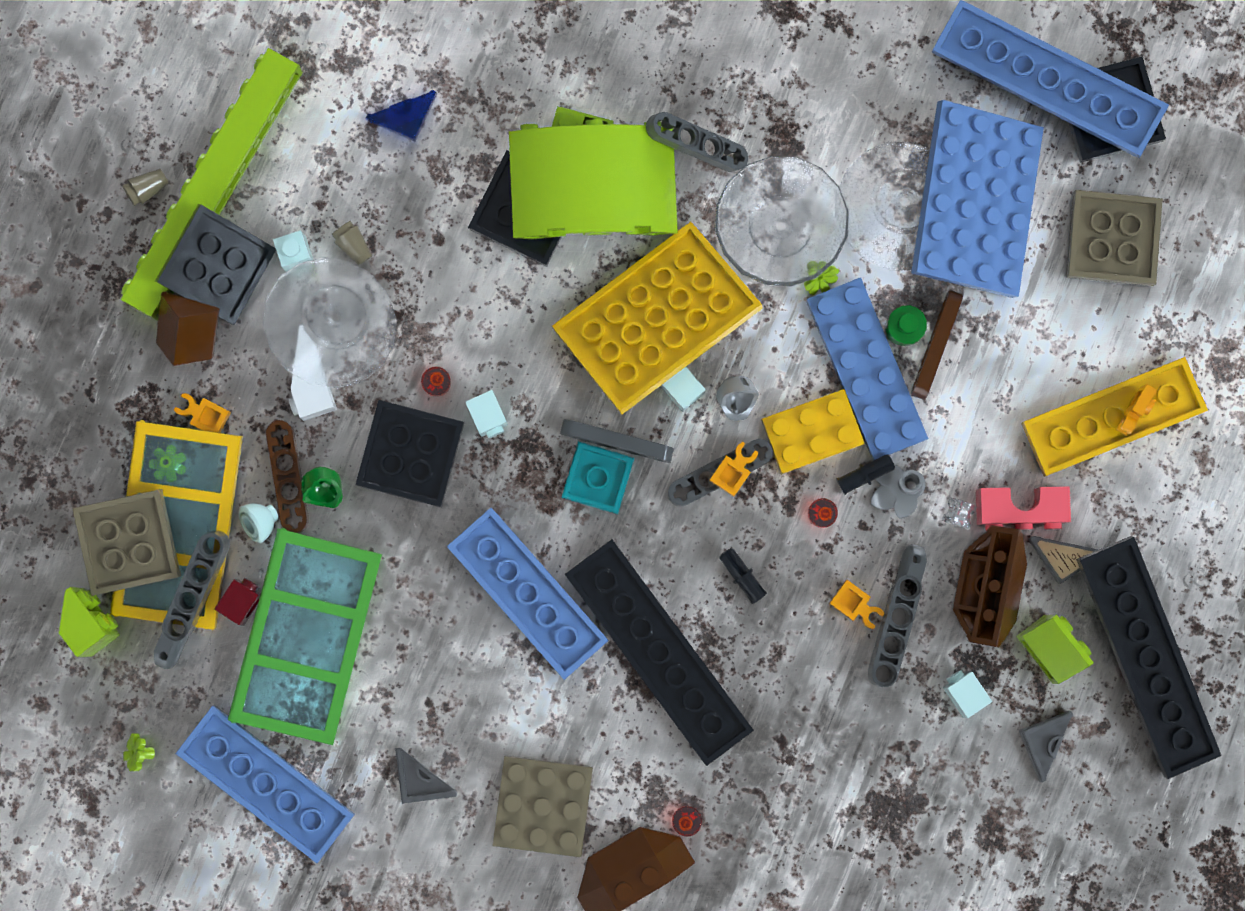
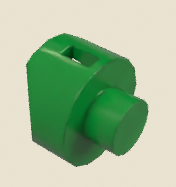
M903 305L896 308L888 316L885 323V333L888 339L900 346H910L917 343L925 335L927 329V320L924 313L911 305Z
M320 466L310 470L302 477L301 489L304 503L336 508L342 502L341 478L336 471Z

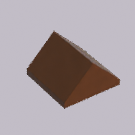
M162 292L156 344L173 366L212 359L214 356L220 308Z

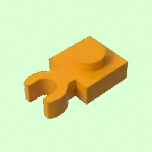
M1148 384L1140 387L1116 430L1126 436L1128 433L1131 434L1140 416H1143V414L1148 415L1154 407L1156 400L1153 397L1157 390Z
M182 393L181 397L189 401V406L185 410L175 407L174 411L184 417L192 415L193 418L189 424L200 430L221 433L231 412L205 398L198 405L194 397L187 393Z
M743 441L735 449V459L733 460L726 455L709 480L732 497L736 495L751 473L744 466L752 463L758 456V452L755 450L750 457H744L741 454V449L745 445Z
M845 580L829 602L831 606L852 621L858 615L861 616L863 624L869 629L876 627L869 621L870 613L875 612L881 617L885 614L879 607H869L867 602L871 597L849 580Z

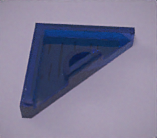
M431 90L429 93L396 103L379 112L367 114L366 120L416 142L435 101L437 92Z

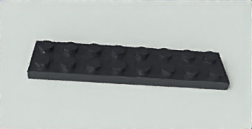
M1129 536L1076 559L1163 776L1166 779H1170L1222 756L1135 537Z
M613 539L565 573V576L706 766L754 731Z

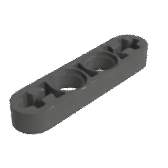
M661 112L652 115L646 123L647 133L653 140L727 172L741 170L748 163V153L742 145L670 113ZM662 121L661 126L668 130L661 132V127L657 123ZM683 129L690 134L691 141L689 145L684 144L681 140L680 135ZM707 140L714 144L715 152L713 155H709L705 150V142ZM734 153L733 157L737 159V163H734V159L728 156V154Z
M567 419L563 420L560 431L561 435L665 463H671L674 448L667 445Z
M764 439L753 440L745 444L741 449V452L745 451L746 456L755 451V445H758L759 448L765 447L767 450L764 454V460H760L757 457L750 463L753 465L752 467L747 468V464L744 466L750 472L764 466L772 458V446ZM735 450L726 455L730 458H735ZM726 455L674 481L668 489V497L672 504L683 507L719 489L715 484L710 488L701 486L699 476L705 471L714 474ZM693 477L695 487L701 493L695 495V491L692 490L686 494L687 500L675 499L673 494L676 493V486L680 485L682 489L690 486L691 483L688 479Z

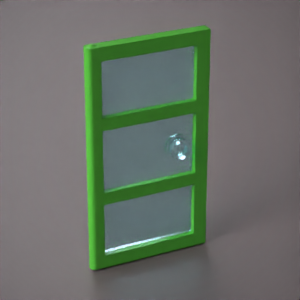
M285 528L277 529L228 721L333 745L382 554L287 531Z

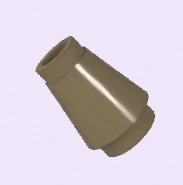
M159 168L156 171L127 179L128 182L122 185L135 206L139 203L143 205L169 182Z
M351 221L345 223L332 233V236L335 238L334 243L356 262L358 266L372 257L358 226H354Z

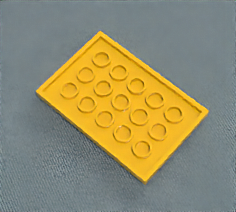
M690 221L678 230V233L673 234L553 324L552 328L621 415H623L763 309L761 302Z

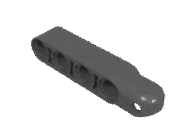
M219 530L211 531L201 536L197 542L163 621L162 633L154 650V663L163 669H170L176 665L189 635L195 629L230 547V540L224 532ZM210 537L216 538L220 543V549L217 553L212 552L208 548L207 542ZM200 564L207 568L208 577L206 580L200 579L197 576V565ZM186 592H191L195 595L196 605L194 607L185 603L184 595ZM174 619L183 622L185 629L182 634L174 631L172 626Z
M911 544L904 550L885 607V614L882 618L868 668L869 680L872 684L879 687H889L896 682L922 592L921 581L927 563L924 547ZM913 556L917 558L916 563H914L912 560ZM903 580H909L913 584L914 591L910 596H904L900 592V584ZM896 608L902 609L906 615V619L901 625L895 624L892 620V613ZM890 636L895 638L898 643L897 650L891 654L884 649V641ZM882 665L887 666L890 671V676L885 682H880L876 678V670Z

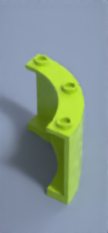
M601 119L586 120L585 125L538 128V124L520 125L521 130L509 131L513 238L540 239L566 237V234L583 233L584 236L610 235L613 232H626V235L649 236L678 233L674 148L653 140L647 133V122H644V125L603 124ZM660 121L657 123L661 127V132L668 130L661 126Z

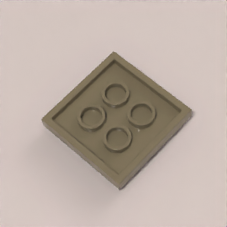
M1075 190L1073 192L1066 278L1146 286L1156 285L1163 198Z
M162 489L72 508L91 596L181 577Z
M504 756L492 846L581 857L593 767Z

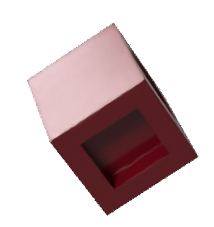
M244 578L243 581L234 579L214 610L236 624L244 626L258 605L260 593L257 591L260 587L247 578Z

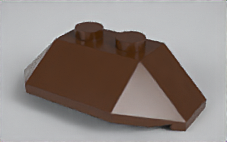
M992 525L986 530V533L964 551L953 611L967 634L966 637L969 642L999 648L1017 620L1027 559L1022 530Z
M638 827L588 857L577 898L585 911H622L671 882L695 864V861L680 836Z

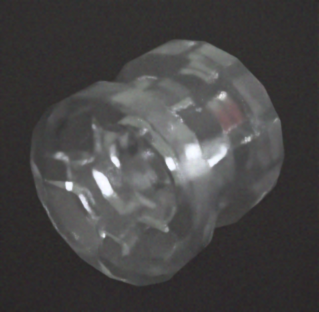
M949 498L947 503L949 509L943 515L942 521L970 530L972 525L970 521L971 516L976 513L978 507L963 500Z

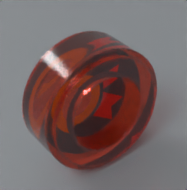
M431 367L423 373L421 384L427 394L433 397H440L449 391L451 378L445 369Z
M826 498L815 500L808 508V519L818 528L831 526L838 516L836 505Z
M682 806L674 812L672 825L678 834L686 837L693 836L700 830L702 818L699 811L694 807Z

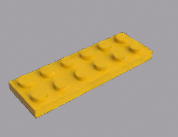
M1183 357L1026 420L1021 424L1041 472L1045 477L1204 413L1208 409L1186 357ZM1148 384L1157 390L1153 397L1156 403L1148 415L1143 414V416H1140L1132 433H1128L1126 436L1117 431L1116 428L1125 416V411L1138 389Z

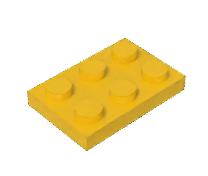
M844 389L761 419L781 475L865 444Z

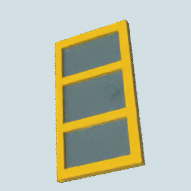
M144 420L136 421L126 497L159 489L163 490L181 577L113 591L110 615L163 622L200 537L211 531L219 530L224 532L229 538L243 436L148 423ZM210 537L207 542L208 548L212 552L217 553L220 549V543L216 538ZM226 557L195 626L197 628L215 630L217 627L218 612L214 609L221 598ZM199 564L196 567V574L200 579L206 580L208 570L205 566ZM186 592L184 595L185 603L194 607L196 605L195 595L191 592ZM174 619L172 623L184 626L183 622L177 619Z

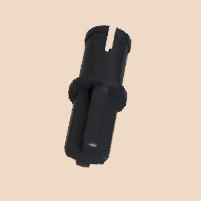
M886 454L864 466L862 463L859 464L860 468L840 478L838 477L836 480L844 495H846L848 492L867 483L871 485V481L893 471L895 465L891 457Z
M733 548L726 550L720 555V560L735 579L733 583L739 585L751 604L756 603L767 594L752 574L753 569L747 568Z

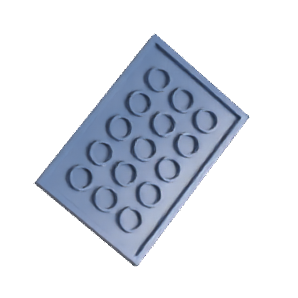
M946 100L937 102L912 274L1011 298L1019 297L1044 127Z

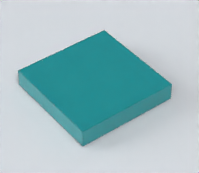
M578 441L561 498L618 515L634 457Z

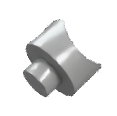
M732 376L725 379L716 394L717 401L724 414L734 421L747 419L759 396L752 381L744 376Z

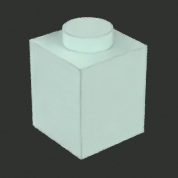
M301 230L273 239L281 266L287 273L315 264L307 238Z
M687 367L660 386L682 412L706 391Z
M493 390L466 401V405L481 437L487 435L488 438H492L504 432L503 427L508 424Z
M959 670L947 678L949 684L943 687L964 718L971 717L992 702L974 673L970 671L963 673L962 670Z

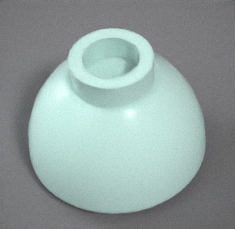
M255 503L241 506L239 509V520L246 534L255 542L262 543L273 531L274 522L279 519L275 508L272 505L265 507Z

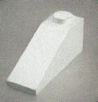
M306 323L300 325L291 384L293 398L289 399L294 416L299 415L303 421L337 410L311 328Z

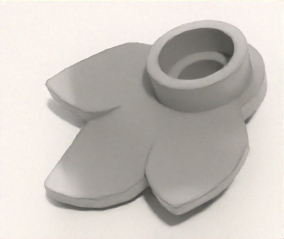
M895 465L893 471L875 479L881 486L873 494L871 505L881 510L894 508L899 519L911 515L917 508V498L925 490L926 483L923 475L915 470L903 471ZM911 481L916 484V487L908 489L905 484Z

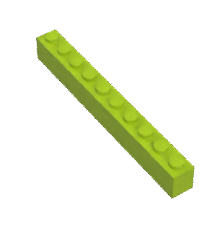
M270 48L267 49L265 54H260L254 64L255 71L251 78H247L241 85L239 90L241 95L236 104L232 103L225 113L226 121L221 129L217 128L210 139L211 146L209 150L198 158L195 165L196 172L191 179L188 178L184 182L177 204L173 203L168 209L166 223L162 229L159 228L154 233L151 240L152 247L147 254H143L136 265L138 270L133 279L127 280L122 288L121 294L123 296L120 300L156 321L159 318L162 292L174 294V292L155 282L197 205L201 204L220 215L303 73L299 64Z

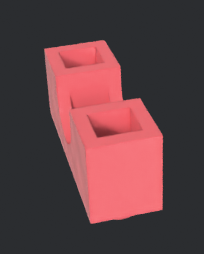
M1070 486L1039 487L1034 489V503L1028 511H1022L1014 506L1011 500V488L977 489V525H985V530L992 525L1001 527L1003 525H1015V529L1031 530L1033 529V524H1044V529H1062V524L1071 522Z

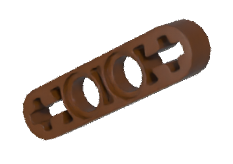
M952 290L947 292L913 384L911 396L922 400L927 398L958 314L963 294Z
M276 420L268 426L266 438L280 523L287 531L301 533L307 528L309 517L307 504L302 500V474L295 432L289 423L283 420ZM281 426L283 430L288 431V435L283 436L285 446L291 444V450L281 449L275 452L274 447H280L279 439L273 437V433H276L278 430L277 427ZM284 454L290 455L293 459V465L287 471H282L277 466L278 458ZM288 483H293L298 488V494L292 500H287L282 495V489ZM300 502L301 507H295V513L297 516L302 517V522H299L298 528L294 529L293 525L287 523V519L292 518L291 509L287 508L284 510V504L294 505Z

